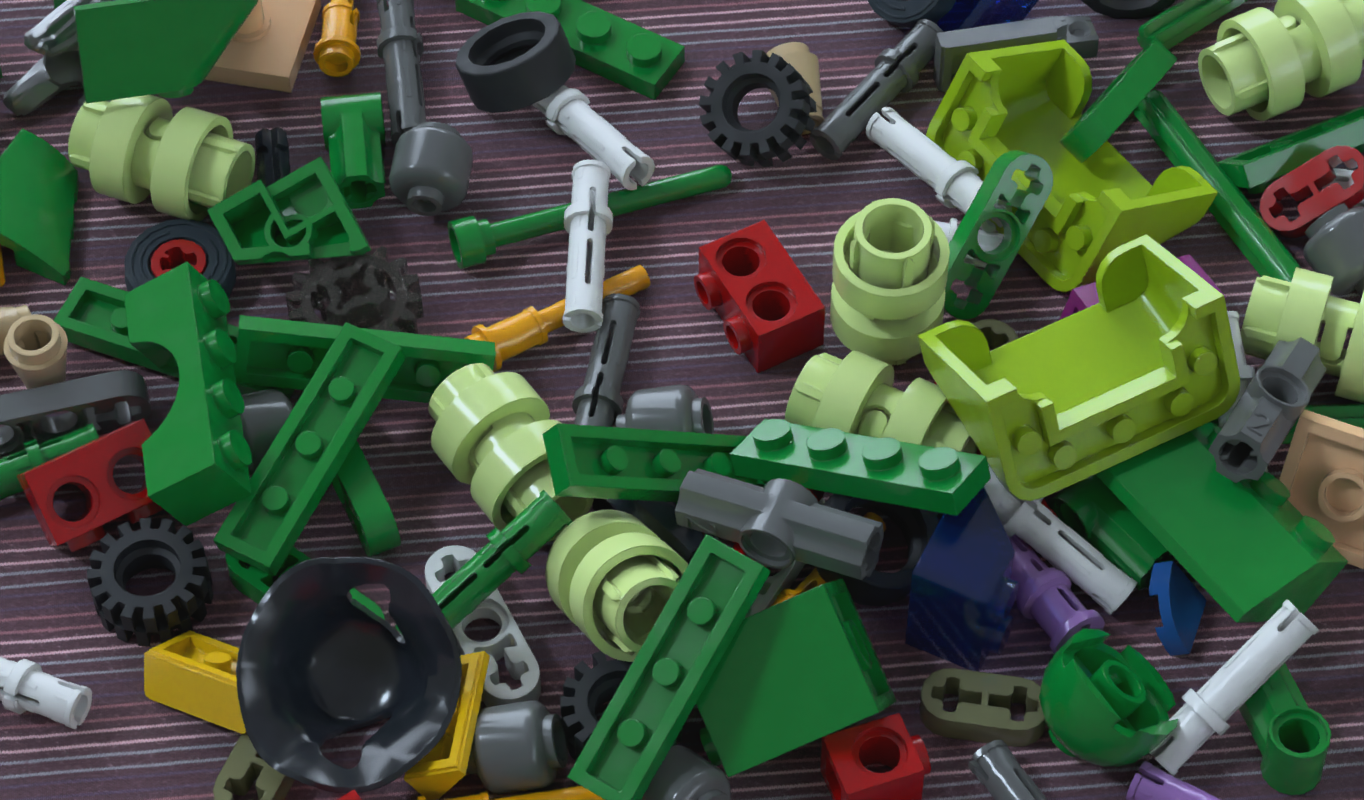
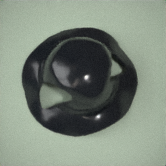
M319 557L296 564L282 574L269 588L253 612L242 636L236 666L237 694L243 722L249 739L260 757L269 766L283 775L320 790L334 793H349L354 789L357 793H363L379 789L398 779L424 758L438 744L452 720L459 697L462 677L460 650L456 637L430 591L416 576L404 568L385 560L368 557ZM363 584H384L390 591L389 614L394 619L403 637L387 621L357 600L352 599L349 591L355 586ZM391 717L370 739L365 741L361 750V759L356 767L351 769L343 768L323 757L320 747L325 743V740L352 730L370 726Z

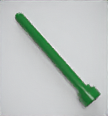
M719 164L649 182L644 186L637 185L636 190L622 189L608 193V207L612 211L613 217L722 189L731 183L732 173L727 166ZM571 203L489 224L486 218L477 221L474 216L449 221L448 235L458 267L464 269L485 263L486 256L496 254V247L565 230L564 212Z

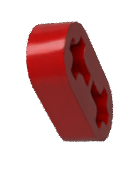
M1335 146L1277 179L1265 189L1260 199V212L1263 220L1276 234L1285 238H1298L1306 235L1305 231L1332 208L1345 203L1350 209L1364 199V156L1357 149L1350 146ZM1344 163L1349 169L1358 166V169L1354 170L1351 174L1354 184L1349 188L1344 189L1339 183H1333L1320 190L1334 181L1336 173L1333 169L1338 164ZM1314 194L1297 206L1300 216L1296 220L1290 221L1285 215L1276 217L1283 210L1280 201L1285 196L1290 195L1297 202Z

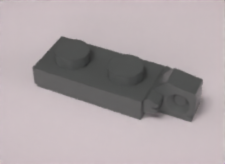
M1050 16L936 33L933 78L938 91L946 92L967 53L1049 41L1065 40L1082 58L1097 57L1099 37L1089 16Z

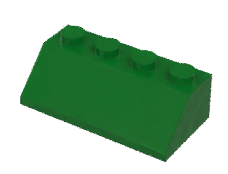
M1211 422L1096 473V476L1236 623L1268 621L1283 606L1282 603L1286 599L1304 615L1348 563L1332 546L1335 543L1333 534L1316 519L1303 516L1288 501L1291 496L1290 492L1276 477L1268 472H1264L1258 481L1243 479L1234 483L1216 471V461L1209 448L1222 427H1215Z

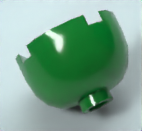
M1082 629L1074 634L1055 653L1044 671L1039 700L1045 722L1049 727V735L1053 743L1063 753L1071 757H1078L1092 764L1104 767H1118L1135 763L1158 746L1177 727L1178 719L1168 721L1169 716L1167 713L1176 705L1173 694L1159 672L1133 647L1128 645L1119 653L1111 646L1103 643L1111 634L1100 629Z

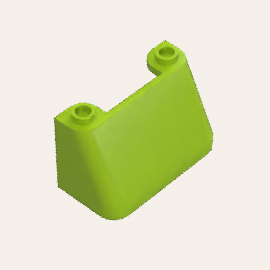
M1065 40L967 53L929 124L926 136L957 161L965 160L977 168L979 171L977 176L983 182L994 162L1002 154L1009 151L1019 150L1042 157L1049 164L1053 173L1051 193L1021 245L1018 254L1056 291L1069 292L1074 288L1096 282V273L1100 263L1108 253L1117 247L1146 234L1161 245L1198 223L1205 215L1218 191L1191 167L1176 166L1166 169L1157 177L1152 186L1108 141L1083 163H1080L1059 142L1082 116L1081 113L1092 91V76L1089 66ZM1016 169L1011 179L1017 183V189L1026 191L1031 181L1025 177V171ZM1012 206L1011 213L1015 215L1017 208ZM991 218L988 219L995 225L998 233L1004 234L1003 226L1000 227Z
M1147 234L1117 247L1102 260L1096 273V289L1099 303L996 349L989 350L988 342L983 332L969 321L955 320L946 322L917 335L928 371L981 454L987 457V462L999 482L1020 500L1033 501L1053 494L1219 418L1228 412L1236 402L1240 392V374L1224 295Z

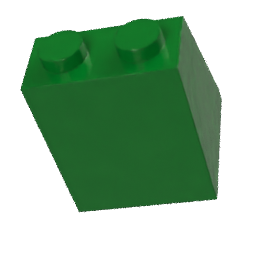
M842 578L821 584L744 618L696 702L706 727L699 730V735L711 763L716 767L723 765L729 778L879 713L896 703L897 700Z

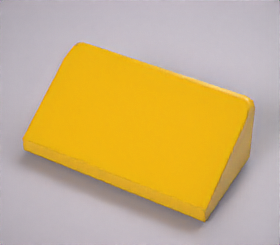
M189 630L144 653V692L147 698L237 733H247L237 694L236 666L239 648Z
M485 651L460 655L462 677L459 697L452 720L438 744L417 764L405 772L404 781L422 796H425L427 800L439 799L466 775L490 655Z

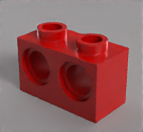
M765 220L699 247V274L694 276V286L697 295L707 310L713 308L723 320L724 332L731 348L738 355L745 353L757 373L824 345L825 306Z
M144 418L17 475L50 546H58L67 542L70 551L74 552L102 539L106 535L103 524L126 514L130 524L140 521L141 518H147L164 510L148 497L146 477L142 487L132 494L119 489L113 478L115 464L124 456L137 459L144 468L142 444L152 435ZM66 483L79 487L86 498L84 513L80 518L72 522L60 518L53 507L55 492Z

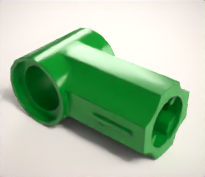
M381 92L321 97L325 149L329 151L331 174L350 209L371 207L377 199L385 196L384 184L386 182L381 146H386Z
M1096 474L1064 488L1053 496L1048 503L1063 523L1090 543L1118 569H1121L1126 575L1133 578L1137 582L1135 587L1138 590L1144 587L1149 589L1154 563L1177 562L1173 555Z
M1284 663L1239 708V711L1262 754L1260 769L1264 780L1270 787L1280 793L1300 795L1313 790L1320 782L1330 744L1331 730L1324 717L1307 706L1289 669ZM1289 749L1300 750L1303 753L1293 752Z

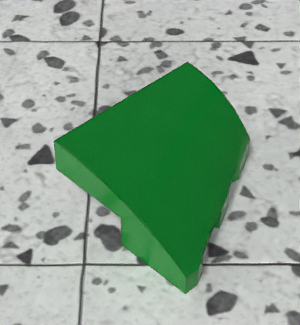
M22 128L0 156V245L14 250L17 266L65 286L71 276L69 258L71 239H74L75 231L74 203L77 202L78 171L52 145Z
M321 156L268 187L260 179L207 209L237 265L357 256L371 251L354 214Z

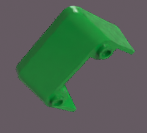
M53 0L54 10L67 0ZM116 0L73 6L86 103L158 94L164 98H179L191 94L194 91V87L205 80L257 5L258 0Z

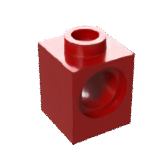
M900 713L822 737L820 771L833 800H922L924 775L931 772L929 755L922 738L918 734L909 735ZM872 763H881L889 766L892 770L885 773H876L868 770L865 766Z

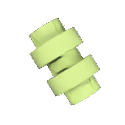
M1278 0L1274 13L1264 7H1257L1223 21L1218 29L1217 43L1201 50L1198 57L1199 74L1208 98L1215 108L1224 115L1230 116L1246 109L1254 119L1265 121L1300 106L1305 92L1313 97H1323L1354 84L1361 75L1362 60H1364V0Z
M154 95L116 99L110 102L102 101L88 104L85 102L74 119L68 142V156L71 164L89 171L91 184L97 193L132 204L142 202L151 193L152 204L158 212L187 220H203L209 214L207 209L251 185L255 170V151L253 146L233 139L232 125L226 117L194 107H185L173 117L169 102L164 98Z
M898 198L872 201V203L867 205L862 211L851 216L841 226L834 241L833 283L830 305V320L833 330L839 340L851 351L857 350L890 365L906 363L911 357L920 354L922 351L917 335L943 324L945 287L950 254L949 243L942 228L916 204Z
M1299 267L1295 269L1292 282L1265 275L1257 277L1241 329L1244 353L1266 360L1279 340L1289 342L1302 337L1320 348L1319 356L1322 364L1327 369L1325 373L1339 377L1335 396L1364 403V291L1360 303L1330 296L1334 280L1333 276ZM1325 323L1321 342H1317L1321 325ZM1352 330L1348 348L1343 349L1347 332Z
M857 350L850 352L843 360L825 352L820 355H814L806 363L798 376L789 397L785 413L786 421L824 429L837 428L848 433L877 438L890 437L901 442L936 448L949 447L956 451L976 454L978 448L937 384L919 377L907 387L905 392L893 387L894 367Z
M474 363L453 372L436 388L428 406L429 414L436 422L431 436L432 448L458 481L471 484L470 492L473 500L495 527L502 531L540 496L539 493L543 490L550 495L572 521L588 513L594 498L555 496L542 434L561 422L549 420L550 412L547 404L522 375L515 372L495 374L488 365ZM561 529V530H560L551 540H549V541L555 540V539L558 537V535L563 531V529Z
M598 510L577 518L558 535L548 554L545 577L549 594L554 603L599 650L617 660L633 662L685 572L688 563L633 515L619 510Z

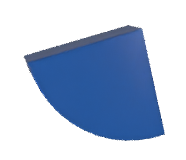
M1174 561L1154 563L1149 585V596L1158 595L1160 615L1163 627H1155L1157 636L1170 656L1190 654L1207 600Z

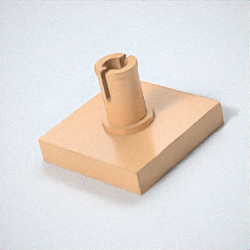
M258 0L257 5L205 80L291 93L321 9V0Z
M1304 409L1299 417L1279 480L1290 492L1291 496L1288 501L1303 516L1316 519L1333 534L1335 543L1332 546L1348 561L1347 564L1364 569V429Z

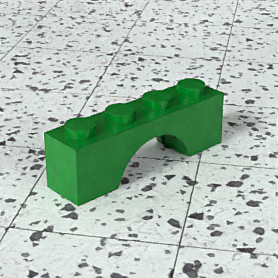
M185 262L125 293L124 302L129 343L164 373H179V386L173 406L159 428L142 444L148 497L183 525L188 526L252 494L248 466L252 463V454L243 435L241 414L245 410L242 395L236 386L233 364L237 361V351L229 337L226 314L230 312L228 297L216 280H207L191 264Z

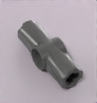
M1302 337L1295 341L1286 342L1279 340L1262 367L1257 370L1209 448L1216 461V471L1234 483L1243 479L1259 480L1309 403L1312 393L1327 370L1319 356L1320 348Z
M699 468L695 472L689 470L680 486L678 503L675 508L677 525L737 542L750 558L762 565L776 569L787 568L796 560L863 580L865 576H871L878 562L880 547L884 538L882 522L821 505L818 503L817 498L801 484L781 478L770 480L763 488Z

